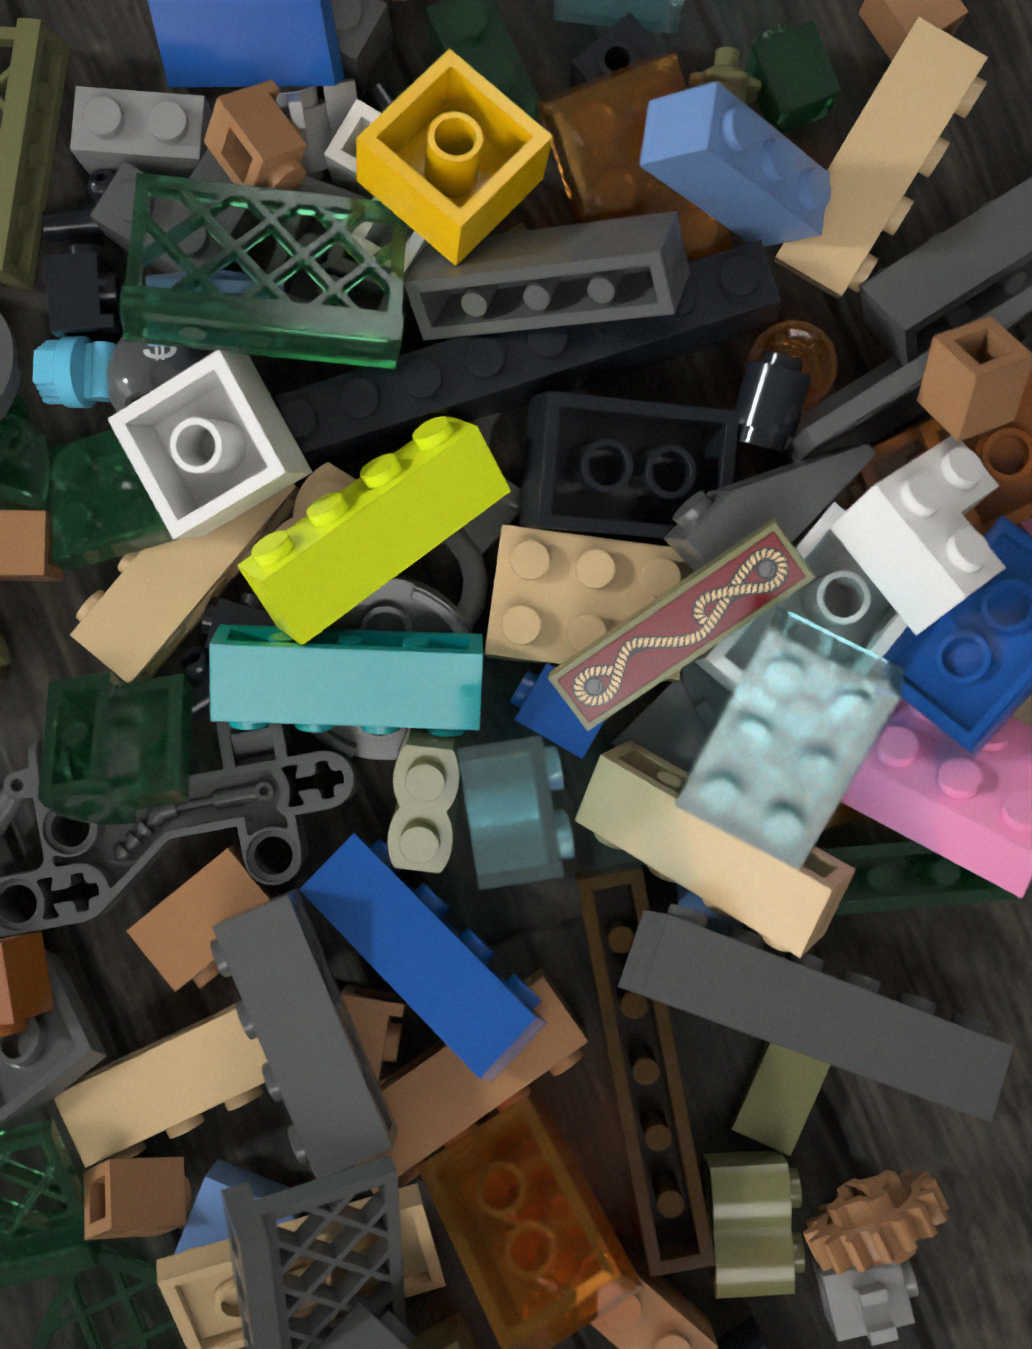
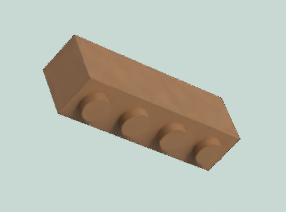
M543 967L523 980L542 999V1002L535 1009L548 1022L542 1030L493 1081L479 1079L442 1039L380 1082V1088L398 1129L394 1147L387 1152L354 1165L355 1167L390 1155L397 1169L398 1188H400L425 1169L426 1163L423 1160L425 1157L442 1145H444L447 1151L458 1148L478 1131L479 1127L476 1121L494 1108H497L500 1114L508 1112L528 1097L532 1091L528 1084L548 1070L552 1076H557L568 1070L583 1057L584 1052L580 1047L589 1042L586 1029ZM379 1186L371 1189L373 1194L379 1190Z

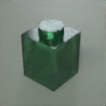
M814 20L793 28L790 23L773 26L763 32L756 39V42L753 43L744 70L749 76L762 82L761 89L758 91L757 103L765 121L782 134L829 116L841 92V88Z

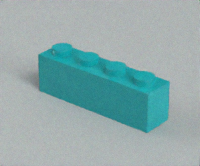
M219 624L209 644L210 721L229 722L231 727L240 730L261 729L269 723L295 724L297 729L305 732H324L333 729L335 725L361 726L363 731L378 735L392 734L399 731L400 728H426L428 733L441 737L459 736L464 734L466 730H480L483 662L482 634L325 628L301 646L277 626Z

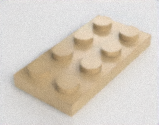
M418 1183L398 1189L405 1298L446 1286ZM371 1197L351 1202L347 1205L361 1209ZM309 1215L277 1224V1226L295 1232ZM332 1220L316 1239L331 1243L346 1224ZM367 1232L353 1247L352 1251L365 1254L380 1236ZM228 1239L205 1246L193 1247L182 1253L156 1260L157 1283L187 1349H239L244 1347ZM301 1255L286 1273L300 1277L315 1259ZM336 1266L322 1284L335 1287L349 1272V1269ZM370 1277L356 1294L368 1297L383 1280ZM305 1300L292 1316L305 1320L319 1303ZM340 1310L332 1320L345 1317L349 1312Z

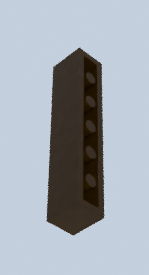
M635 861L575 872L574 875L633 1194L650 1277L716 1265L668 1005L618 987L643 911H650L642 867Z

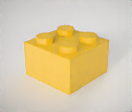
M449 48L356 137V181L451 263L457 266L543 180L553 136Z

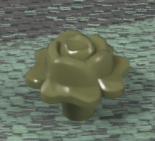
M720 47L715 51L714 66L704 70L703 73L695 72L690 74V84L687 86V90L718 81L742 102L747 104L758 100V91L761 89L762 82L749 76L748 73L739 68L741 53L738 49Z

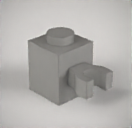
M810 1254L825 1317L838 1342L867 1335L872 1346L899 1340L896 1328L915 1323L909 1298L917 1297L919 1293L909 1259L898 1265L893 1262L887 1265H876L865 1272H859L852 1266L843 1274H836L834 1267L823 1271L813 1254Z

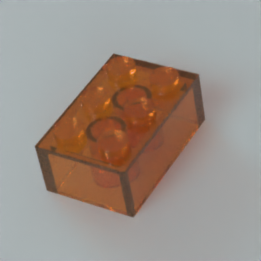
M676 53L653 55L537 101L545 130L553 136L551 148L577 224L677 211L688 263L734 248L727 227L639 166L649 101L686 90Z
M528 1095L417 1166L501 1349H550L644 1288L554 1117Z

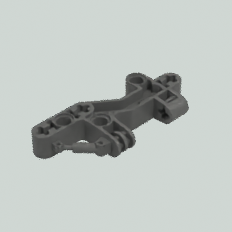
M216 721L223 769L146 784L122 806L111 797L101 749L95 734L91 730L81 731L78 734L77 742L74 743L68 736L57 737L52 747H49L43 739L33 740L28 748L29 767L9 773L3 782V789L0 792V839L27 798H34L44 859L40 868L0 875V937L85 922L113 910L181 837L237 826L243 861L247 872L256 881L265 885H279L287 882L306 867L310 858V843L304 814L331 809L348 802L356 794L360 785V771L357 763L345 754L334 750L297 755L291 724L269 723L268 728L241 733L240 729L231 727L229 722ZM324 761H328L332 771L342 770L344 782L334 786V796H329L327 787L323 786L299 791L297 778L324 772ZM292 765H297L296 776L291 769ZM81 780L84 796L62 800L59 784L64 790L69 791L77 789ZM299 794L302 800L304 801V804L297 803ZM74 809L81 811L89 822V834L82 843L73 840L66 829V820ZM270 836L280 837L290 845L293 859L288 869L276 870L265 862L263 846ZM86 881V883L91 884L97 883L99 887V895L94 897L86 894L64 900L63 889ZM21 885L30 888L37 899V909L32 917L23 914L16 905L15 896Z

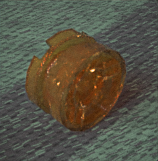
M786 320L771 325L757 337L743 362L741 380L743 381L748 360L762 362L764 351L776 352L803 360L800 372L812 376L802 411L804 413L818 404L829 392L836 378L838 359L833 343L821 329L806 321Z

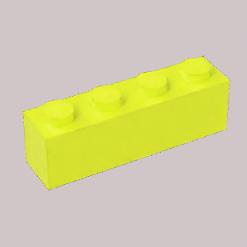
M448 415L436 417L423 423L414 431L412 441L393 454L381 455L371 460L361 469V477L340 492H331L321 496L306 510L307 516L286 531L281 530L268 534L254 545L251 550L252 555L237 566L280 630L301 646L511 492L478 426Z

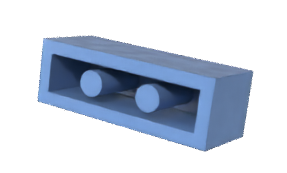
M715 81L649 101L639 166L748 243L762 240L763 246H770L822 235L825 207L828 205L831 195L830 173L722 84Z

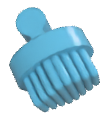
M63 336L59 340H46L45 343L34 350L32 381L36 384V389L39 390V395L42 396L43 402L47 404H63L68 408H91L97 401L111 402L107 391L106 372L110 355L117 344L105 341L93 342L88 336Z

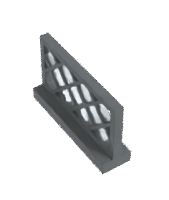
M1032 285L978 320L991 316L1003 328L1009 331L1032 312ZM930 350L905 366H902L893 356L801 415L795 438L788 437L784 452L773 450L782 466L837 447L861 444L872 446L927 411L917 401Z
M390 1155L258 1199L254 1198L249 1181L221 1190L244 1349H305L311 1342L322 1345L335 1330V1328L326 1325L340 1310L350 1312L358 1302L366 1307L378 1320L389 1310L406 1327L397 1169ZM379 1186V1190L361 1209L347 1205L357 1193ZM303 1211L311 1213L295 1232L276 1225V1220ZM332 1220L346 1224L331 1243L316 1239ZM367 1232L380 1236L365 1254L352 1251L353 1247ZM301 1255L315 1259L300 1277L286 1273ZM336 1266L349 1269V1272L335 1287L322 1284ZM370 1277L383 1280L368 1297L356 1294ZM305 1300L319 1303L305 1320L292 1316Z

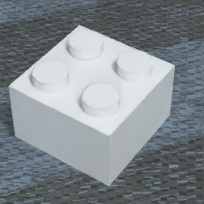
M217 350L108 418L110 425L173 539L205 536L312 473L249 355Z

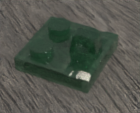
M113 429L49 449L52 563L65 571H71L179 540L172 538Z

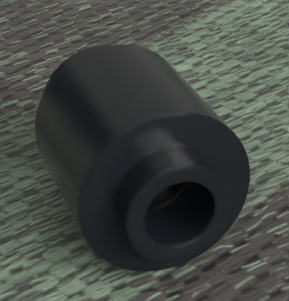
M764 351L762 362L748 360L734 410L739 411L737 423H739L738 441L784 452L788 437L795 438L812 376L800 372L803 360L771 351Z

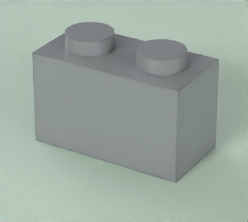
M76 86L70 150L89 175L99 169H109L117 173L123 162H126L157 182L186 184L208 149L203 141L213 112L205 96Z

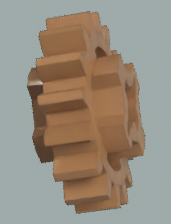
M907 1169L897 1175L894 1171L885 1170L877 1176L861 1180L853 1178L836 1189L838 1192L836 1200L818 1207L820 1215L809 1218L806 1221L809 1229L803 1231V1235L816 1262L819 1263L823 1271L834 1267L836 1274H843L854 1266L859 1272H865L876 1265H887L892 1262L898 1265L916 1254L915 1250L918 1249L915 1242L920 1238L934 1237L938 1233L935 1225L948 1220L945 1211L949 1209V1206L935 1177L931 1178L928 1171L915 1175L912 1169Z

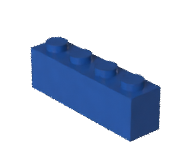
M354 833L299 890L479 1079L493 1081L548 1023L535 1010L542 1002V999L515 973L505 980L488 963L496 953L471 928L467 927L461 934L457 932L444 918L451 909L449 905L425 882H422L415 889L399 873L402 869L394 868L386 842L379 838L371 845Z

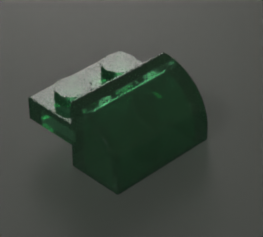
M111 671L48 682L38 800L51 811L66 818L104 825L136 823V810L189 802L193 686L184 673L121 684Z

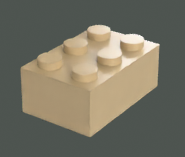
M502 524L485 656L487 658L546 665L548 663L557 667L690 576L694 571L672 547ZM681 669L663 681L674 682L680 680Z

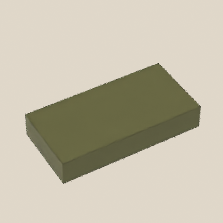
M765 1041L729 1125L731 1129L791 1156L831 1065Z

